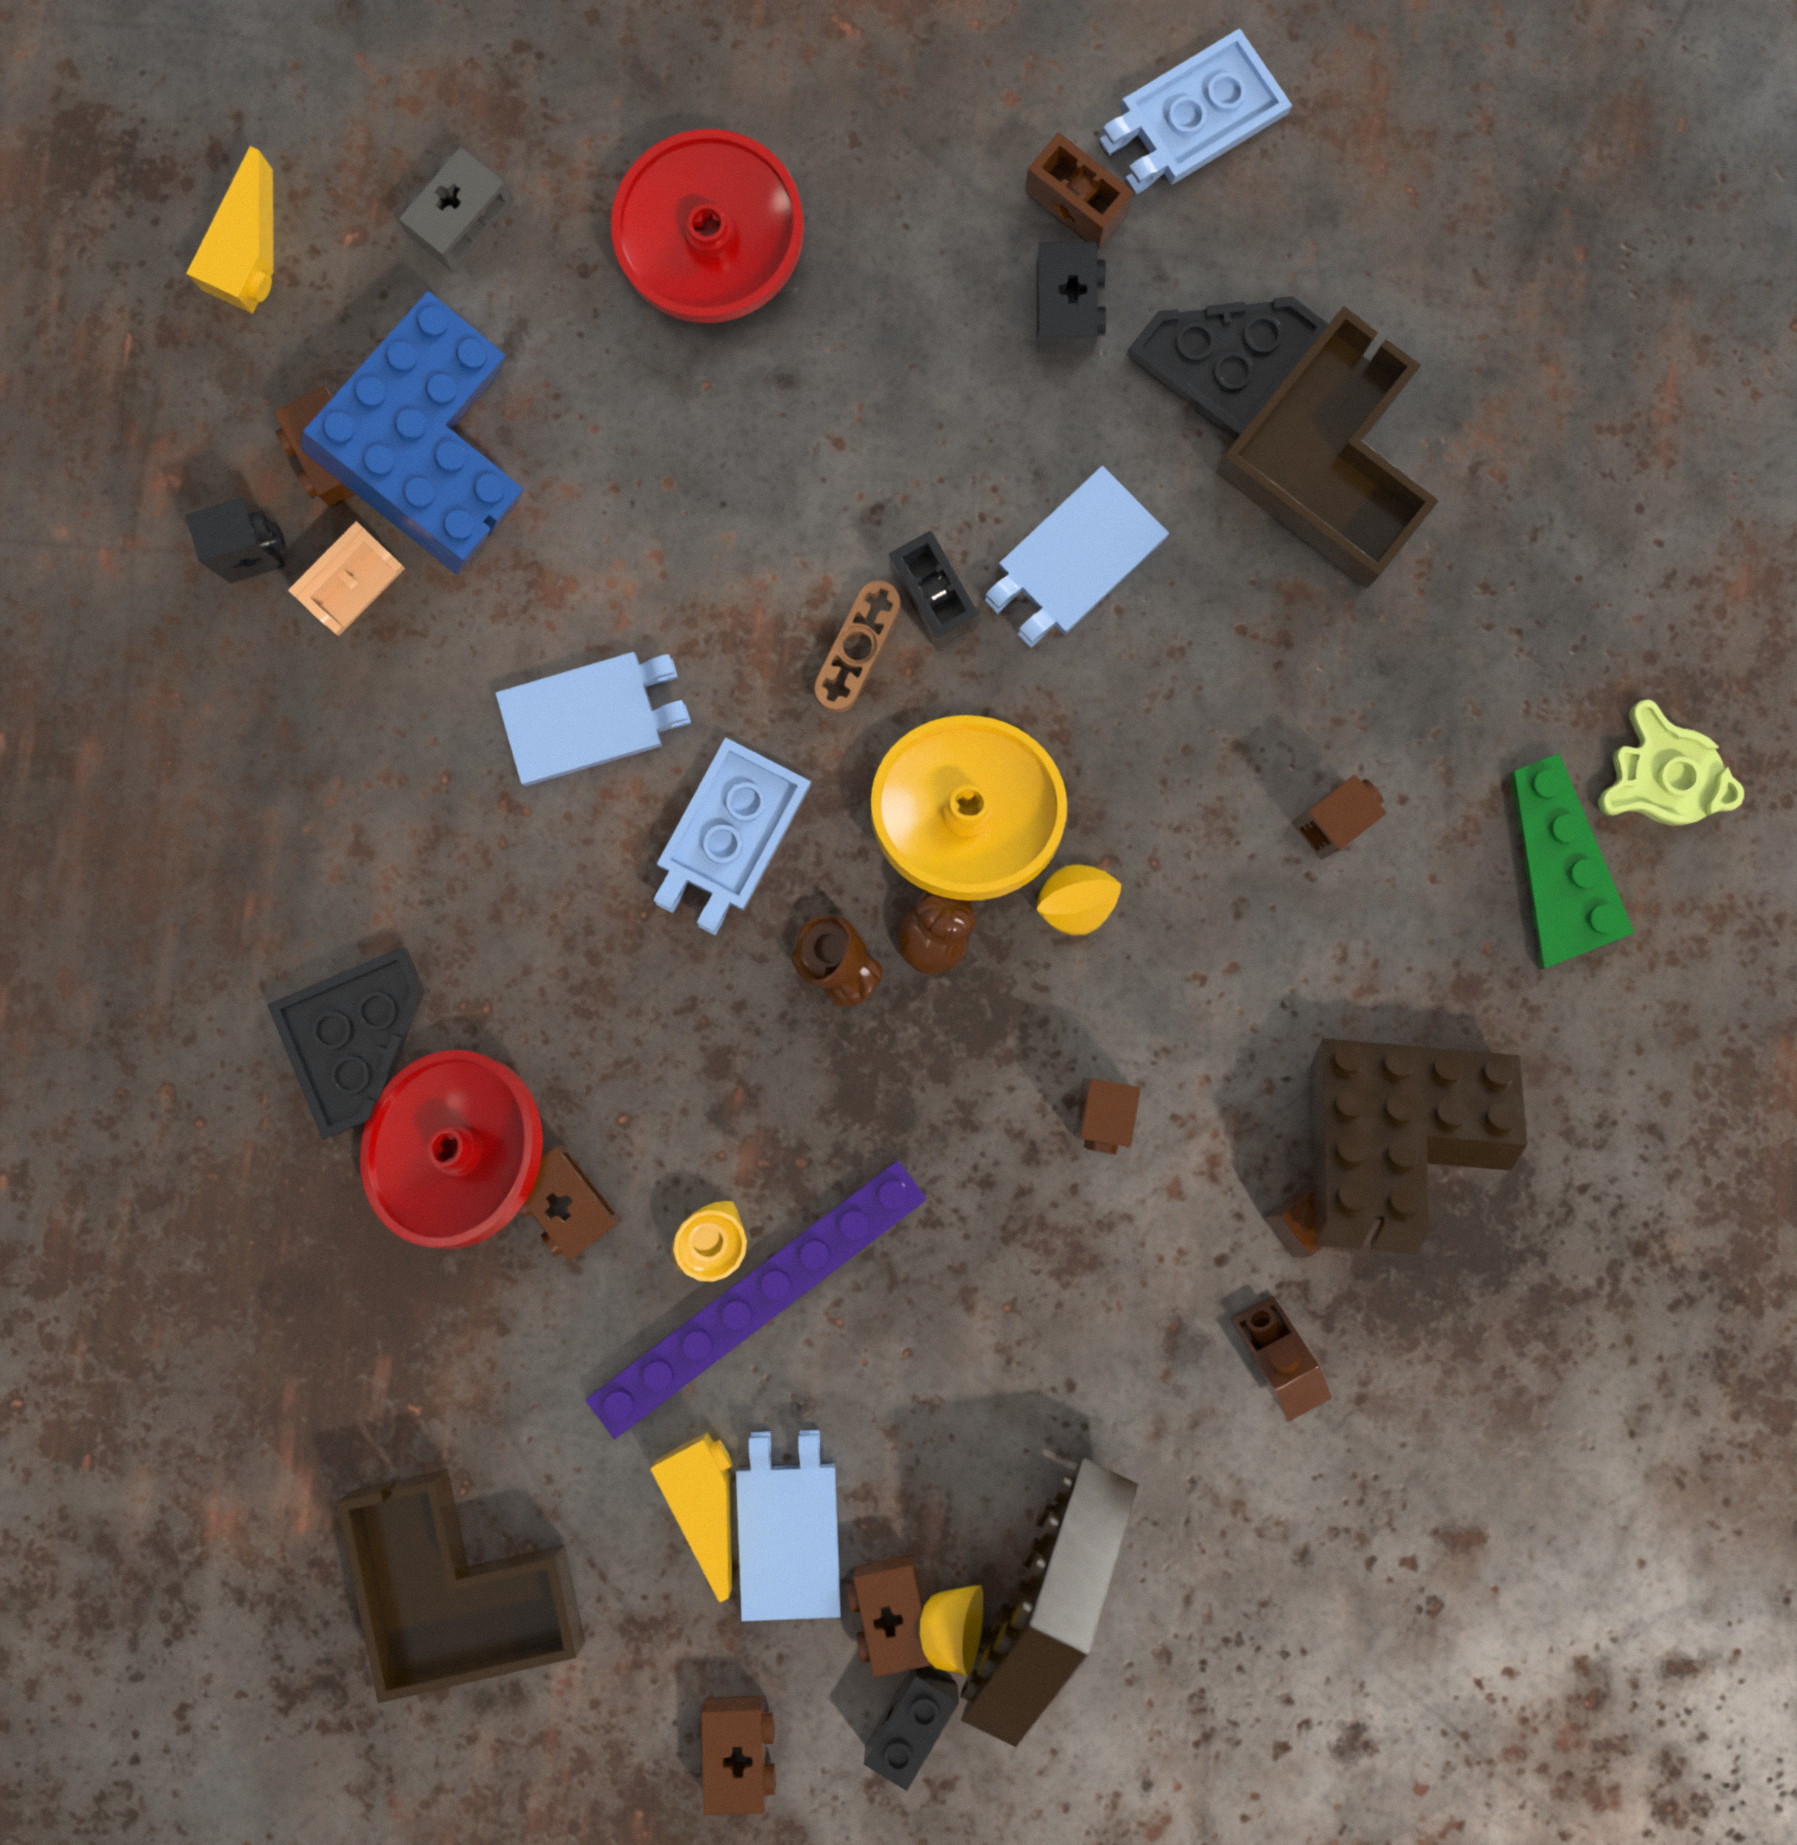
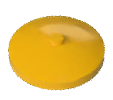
M971 715L951 716L933 720L915 728L903 736L885 755L878 767L872 786L871 822L874 835L882 853L898 873L909 882L927 892L945 898L966 901L986 900L1018 890L1038 876L1051 861L1060 844L1067 816L1066 791L1062 777L1052 758L1037 741L1025 732L993 718Z

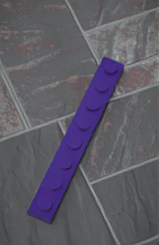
M896 1160L592 1393L585 1401L615 1440L927 1200V1197L900 1161Z

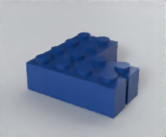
M427 291L303 430L301 450L453 573L458 575L484 545L487 536L490 537L516 507L523 492V488L452 431L456 424L499 376L506 355L431 292Z

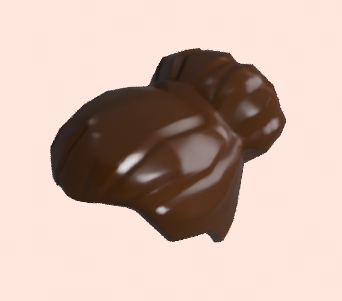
M927 891L922 893L915 906L907 911L902 918L898 929V949L902 954V958L916 971L924 972L925 974H939L957 966L968 951L971 932H973L976 925L972 901L945 898Z
M825 915L810 919L802 927L792 957V963L798 975L811 985L826 988L829 998L838 1007H852L863 1003L871 995L882 978V967L878 961L867 956L862 938L852 924L843 917Z

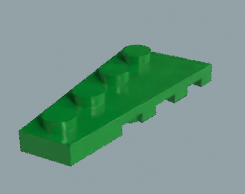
M1560 753L1509 773L1518 834L1522 836L1525 855L1523 868L1525 880H1528L1532 901L1530 914L1533 929L1536 928L1539 952L1536 953L1539 969L1548 968L1635 933Z

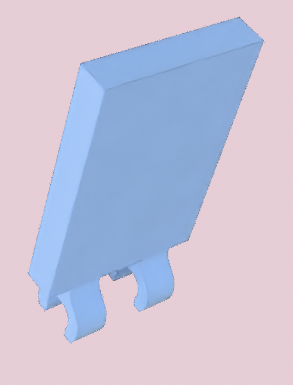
M1239 28L1123 98L1120 110L1124 115L1113 119L1103 126L1102 130L1105 135L1099 138V142L1108 156L1120 151L1137 135L1144 143L1150 154L1132 163L1129 166L1131 174L1125 177V181L1136 195L1148 188L1163 174H1165L1171 185L1175 184L1288 115L1292 104Z
M1102 465L999 563L998 568L1006 577L998 581L985 594L986 598L984 601L996 614H999L1022 592L1040 610L1019 628L1020 632L1017 634L1030 648L1054 626L1065 636L1165 541L1169 532Z
M631 652L495 692L521 785L526 787L662 747L659 732L690 724L688 710L682 700L668 703L656 710H652L646 687L678 678L673 659H670V655H661L639 665L635 652Z
M725 737L657 862L659 868L669 873L653 900L656 902V905L674 913L688 883L711 894V897L699 916L697 924H699V928L716 936L730 905L742 911L745 910L811 786V781Z
M819 1429L800 1430V1435H798L800 1465L772 1466L771 1431L751 1432V1437H749L751 1467H737L736 1470L741 1621L841 1617L835 1463L821 1464Z

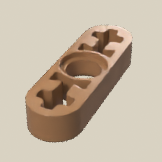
M872 581L860 590L816 679V698L820 706L826 711L843 713L854 706L899 616L901 608L900 596L896 588L888 582ZM880 593L887 595V605L891 607V610L889 612L881 610L874 621L875 628H882L881 633L878 635L869 626L855 623L857 617H860L866 623L871 614V605L866 600L869 597L877 599ZM852 635H864L870 640L872 650L866 658L854 660L845 654L844 644ZM836 660H839L845 667L861 671V673L856 678L849 672L844 684L845 690L849 692L847 698L838 696L835 702L828 700L829 692L824 688V685L827 682L831 684L837 682L842 670L841 667L833 665Z

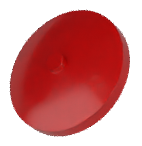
M698 129L682 132L662 140L648 149L630 167L617 190L613 202L611 235L615 254L627 280L645 301L661 312L677 319L696 323H717L737 319L757 310L782 289L799 260L804 239V218L795 183L782 162L770 150L757 141L739 133L720 129Z
M465 1050L440 1051L424 1056L402 1069L383 1089L371 1119L365 1123L361 1140L360 1171L367 1199L377 1217L388 1229L402 1239L413 1244L437 1249L468 1247L480 1243L500 1231L519 1212L527 1200L538 1175L542 1157L543 1135L540 1115L535 1100L525 1083L514 1071L495 1059Z

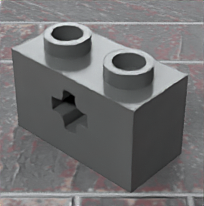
M460 146L453 156H447L440 161L434 171L433 179L423 191L414 193L407 200L399 220L410 238L453 272L509 207L513 199L505 182Z

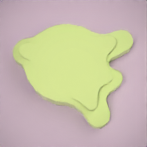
M1642 700L1633 705L1629 717L1639 738V746L1637 748L1623 746L1613 753V763L1617 774L1616 781L1612 786L1603 791L1598 799V806L1601 812L1610 816L1626 811L1639 812L1656 822L1670 826H1682L1697 822L1715 812H1726L1739 807L1744 798L1743 787L1732 777L1729 767L1724 768L1722 759L1715 750L1719 747L1709 737L1694 730L1676 727L1665 718L1660 708L1652 700Z

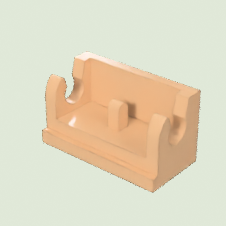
M355 521L288 591L325 626L327 625L336 635L340 636L405 567Z

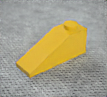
M250 146L186 274L202 291L252 314L258 302L266 299L272 285L273 169L261 152Z
M707 1431L655 1459L650 1470L719 1603L729 1598L733 1586L730 1474L727 1470L732 1467V1461L723 1443L719 1439L713 1442Z

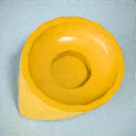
M1081 864L1066 865L1054 871L1044 882L1037 900V911L1059 932L1071 936L1087 935L1098 929L1109 917L1119 898L1121 884L1105 871Z
M721 1201L709 1204L695 1211L682 1222L675 1233L671 1248L672 1261L677 1270L698 1281L713 1282L728 1277L739 1267L745 1256L747 1240L738 1209L734 1202Z
M981 1585L940 1591L932 1595L924 1605L920 1618L921 1645L928 1662L936 1669L968 1676L971 1672L979 1648L983 1622V1591Z

